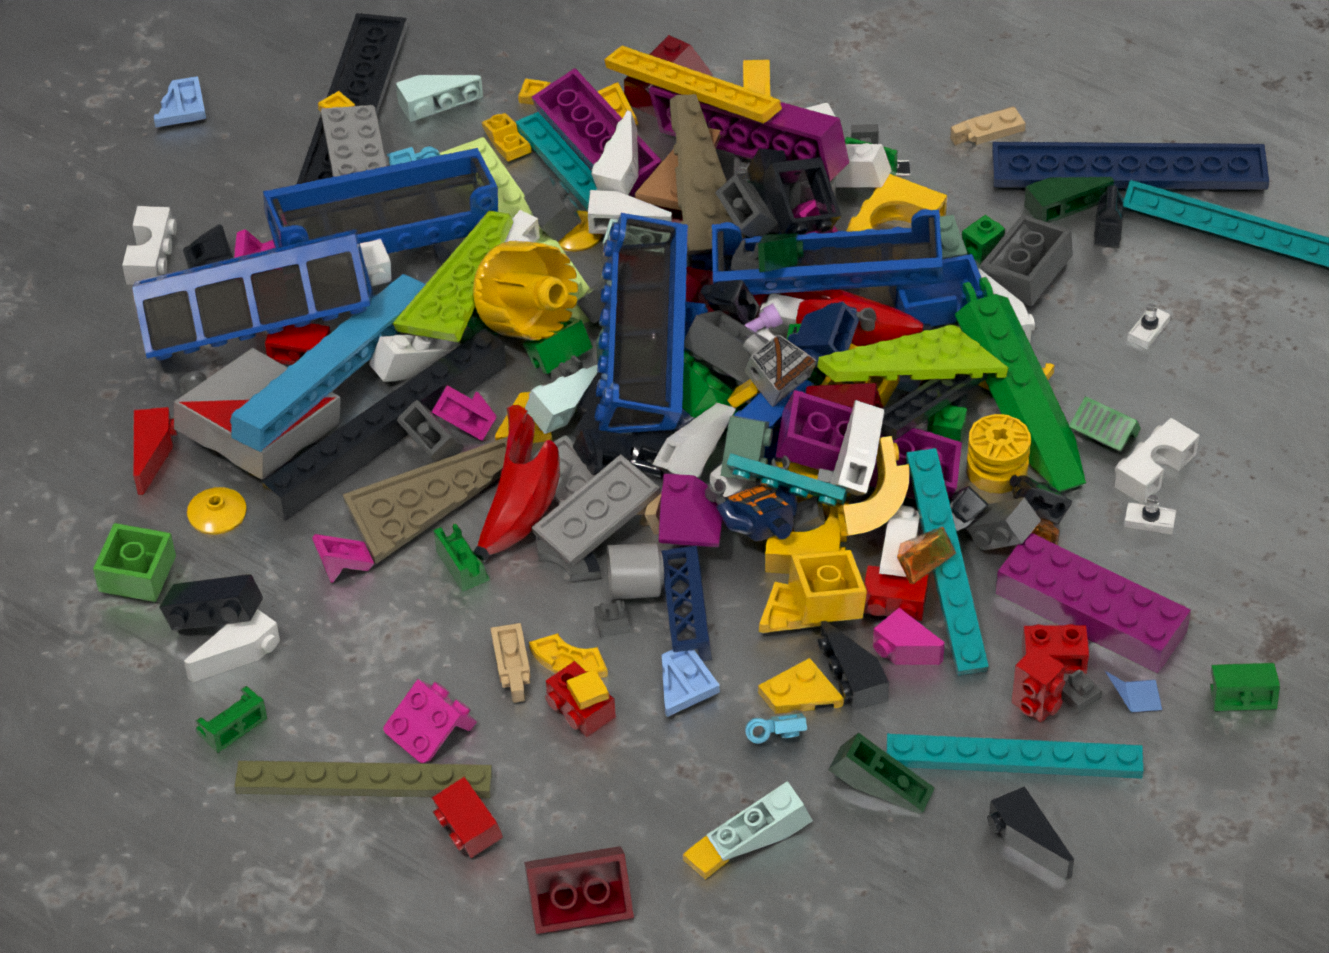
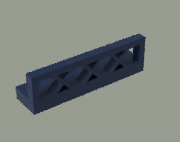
M697 546L662 550L664 583L673 652L698 649L699 657L702 661L712 660ZM686 558V563L679 570L670 566L668 560ZM679 580L690 585L682 594L672 589ZM682 604L693 609L685 618L675 613ZM687 628L696 633V639L678 641V635Z

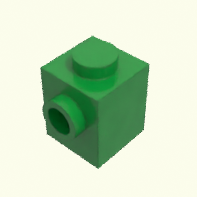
M987 215L982 216L962 230V240L967 255L972 254L974 260L980 265L1005 236V228Z
M947 405L935 415L929 417L927 431L963 443L966 432L967 408Z

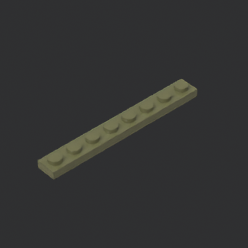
M238 761L234 787L236 794L433 797L465 777L479 798H490L492 765Z

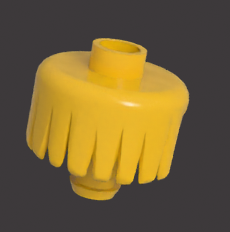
M515 240L495 246L479 264L473 283L474 303L482 321L491 330L504 336L528 340H541L552 337L554 332L560 331L564 327L560 323L569 321L572 317V312L566 309L574 308L577 304V297L568 294L578 292V284L568 280L577 277L575 268L568 265L570 263L569 257L561 253L559 248L544 243Z

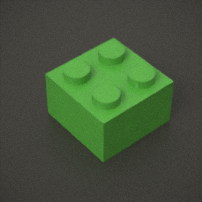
M114 523L93 568L98 591L156 602L176 558L171 533Z

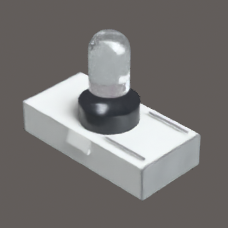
M1148 304L1143 316L1128 333L1127 341L1148 349L1170 322L1171 314L1158 309L1155 304Z
M1156 495L1148 496L1146 505L1127 502L1123 527L1173 535L1177 510L1158 507L1159 498Z

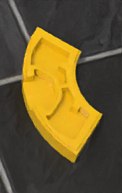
M558 633L529 642V649L536 660L555 674L575 661L586 672L596 669L600 678L608 677V670L597 647L584 649L571 646L563 641Z

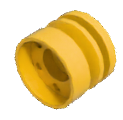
M992 414L982 417L973 424L969 431L966 474L970 482L978 489L998 494L1011 492L1010 478L1013 475L1027 476L1031 434L1024 423L1009 415Z

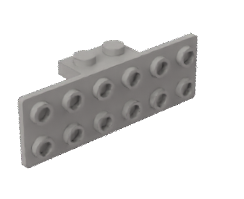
M373 105L321 109L333 177L390 166L389 157L384 155L377 116ZM394 201L382 203L381 207L386 221L396 220L397 213ZM373 206L340 212L343 224L378 221Z

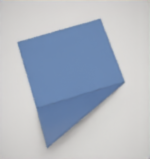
M1105 671L1130 712L1162 710L1156 680L1124 682Z

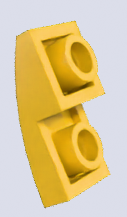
M506 113L493 115L490 119L481 122L487 136L507 162L531 153L530 143L518 133L516 122Z

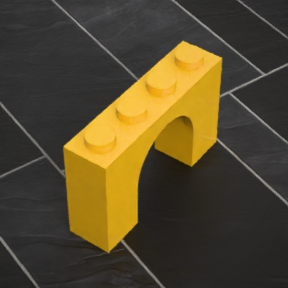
M889 174L883 186L875 187L870 199H866L863 202L860 212L856 217L853 216L846 231L874 229L881 223L894 220L911 223L912 216L922 209L939 210L940 217L946 216L947 195ZM910 248L889 250V261L909 259ZM880 250L850 252L853 263L882 261Z
M775 461L778 467H783L782 462ZM790 462L788 471L818 479L819 470L792 462ZM808 494L807 498L797 496L798 503L813 497V495ZM845 501L844 505H848L849 501ZM837 503L836 507L842 506L843 504ZM823 504V511L827 520L825 524L814 530L791 532L786 539L782 540L776 536L768 538L765 551V573L789 574L792 555L846 550V547H840L841 542L847 541V536L841 537L836 507Z

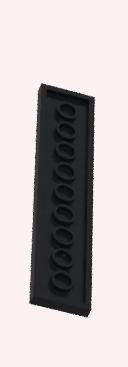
M356 13L327 97L340 91L355 106L373 105L376 116H378L407 29V18ZM321 115L297 184L333 177Z

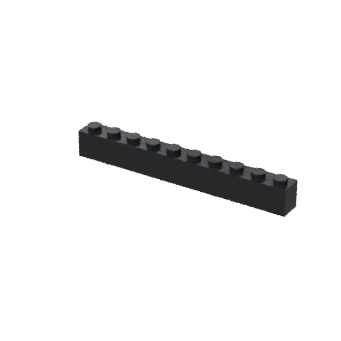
M485 328L262 481L266 505L284 521L407 436V430L397 422V419L414 401L418 400L432 411L447 385L466 395L506 367L504 343Z

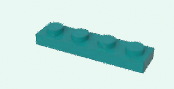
M730 453L726 464L729 470L733 471L732 475L735 477L749 480L750 476L761 479L760 484L778 489V486L781 485L790 488L789 493L803 498H807L808 494L819 497L818 502L832 507H836L837 503L844 505L848 494L846 488Z

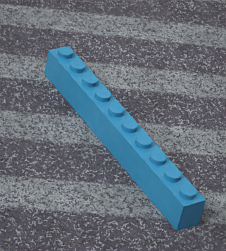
M402 274L394 282L389 283L382 292L372 298L371 305L367 306L366 311L354 314L348 320L342 322L337 329L328 336H325L314 348L308 350L303 357L293 365H290L280 376L271 380L263 390L253 395L240 409H236L230 420L232 424L231 438L261 452L369 361L373 356L380 337L394 336L402 333L397 332L393 322L426 284L405 274Z

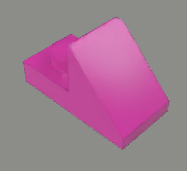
M448 385L432 410V413L481 441H483L497 417L477 391L471 399Z
M314 534L312 537L330 583L335 581L343 568L369 571L374 564L363 541Z

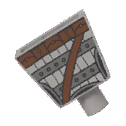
M753 334L743 344V348L751 355L745 372L772 407L811 376L817 362L813 357L781 335H776L765 344Z

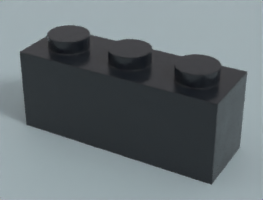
M252 574L173 584L159 608L173 631L251 621L263 600V596Z

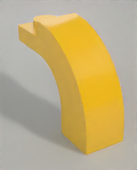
M743 60L744 88L770 96V60Z
M892 436L879 438L876 455L878 482L873 493L861 503L836 507L841 537L865 533L880 527L894 516L903 503L909 484V464L897 466L896 461L899 460V450L897 444L893 443Z

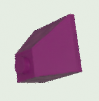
M664 473L660 505L659 543L719 547L722 517L716 509L718 504L706 498L705 490L708 485L696 476Z

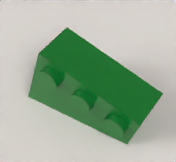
M684 349L682 408L691 417L697 418L716 403L731 406L727 400L733 391L713 376L707 367L696 362L695 358L689 354V351ZM661 358L650 374L652 378L660 377ZM745 402L737 408L735 407L736 410L732 416H734L736 412L742 411L748 405V403Z

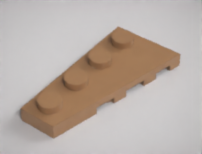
M708 128L716 150L721 138L720 130ZM674 149L636 191V199L653 205L681 210L678 207L675 168L679 166L678 156L674 155Z

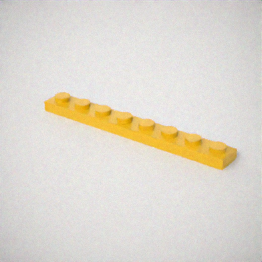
M620 46L604 59L606 68L681 95L696 94L698 101L763 124L782 109L779 99L625 46Z

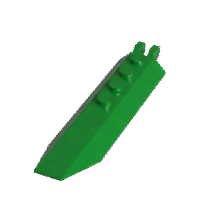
M987 277L979 278V287L984 295V298L977 299L975 290L970 282L963 283L962 288L968 303L955 313L956 320L962 332L977 341L980 346L1008 367L1005 378H996L995 373H989L985 381L1000 413L1017 418L1027 426L1031 434L1029 465L1059 492L1086 484L1075 436L1071 428H1069V423L1008 297L993 294L992 286Z

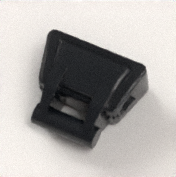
M1109 186L1107 191L1099 198L1095 221L1094 245L1120 246L1124 199L1116 186Z
M221 224L205 232L183 249L188 268L233 258Z
M742 280L717 282L711 285H704L701 288L702 295L713 311L720 310L743 325L755 319L759 305Z
M670 430L632 432V457L629 459V462L643 473L662 477L664 472L654 466L653 462L666 439L675 432Z
M582 428L573 444V449L582 463L586 465L591 475H596L620 454L629 460L633 437L628 434Z
M1013 475L1010 478L1009 483L1012 486L1013 498L1025 497L1039 518L1059 524L1073 502L1049 483L1037 482L1028 476Z
M970 486L955 492L949 500L956 532L967 527L988 506V503Z

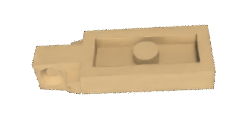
M1013 106L951 126L950 139L954 145L968 141L979 145L1025 131L1026 123Z
M521 623L490 628L502 688L510 687L513 703L525 701L523 685L530 684L531 675Z

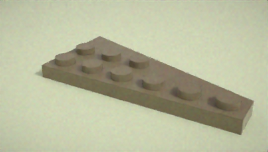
M676 95L670 99L672 130L676 133L677 141L673 148L674 155L678 156L679 165L675 168L678 207L682 210L683 215L681 224L688 225L687 255L712 253V225L724 222H731L735 225L715 193L727 181L697 95ZM742 233V239L746 238L745 234Z
M508 437L343 494L344 503L375 565L501 477Z

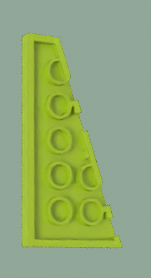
M488 211L393 322L397 332L459 343L475 308L473 283L476 271L485 255L495 246L505 242L513 224L509 213Z
M947 325L909 336L880 341L867 346H859L842 352H834L819 357L817 368L834 382L868 381L870 376H881L886 380H897L898 375H910L911 380L954 379L956 374H967L971 378H982L983 373H995L996 378H1005L1008 372V367L955 325Z

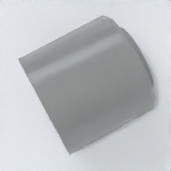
M657 543L607 546V575L610 599L649 598L661 595V588L664 587V567L662 552L658 551Z

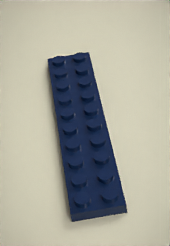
M992 142L994 187L1026 188V186L1050 177H1112L1114 186L1117 188H1128L1130 180L1160 189L1268 190L1270 182L1265 144Z

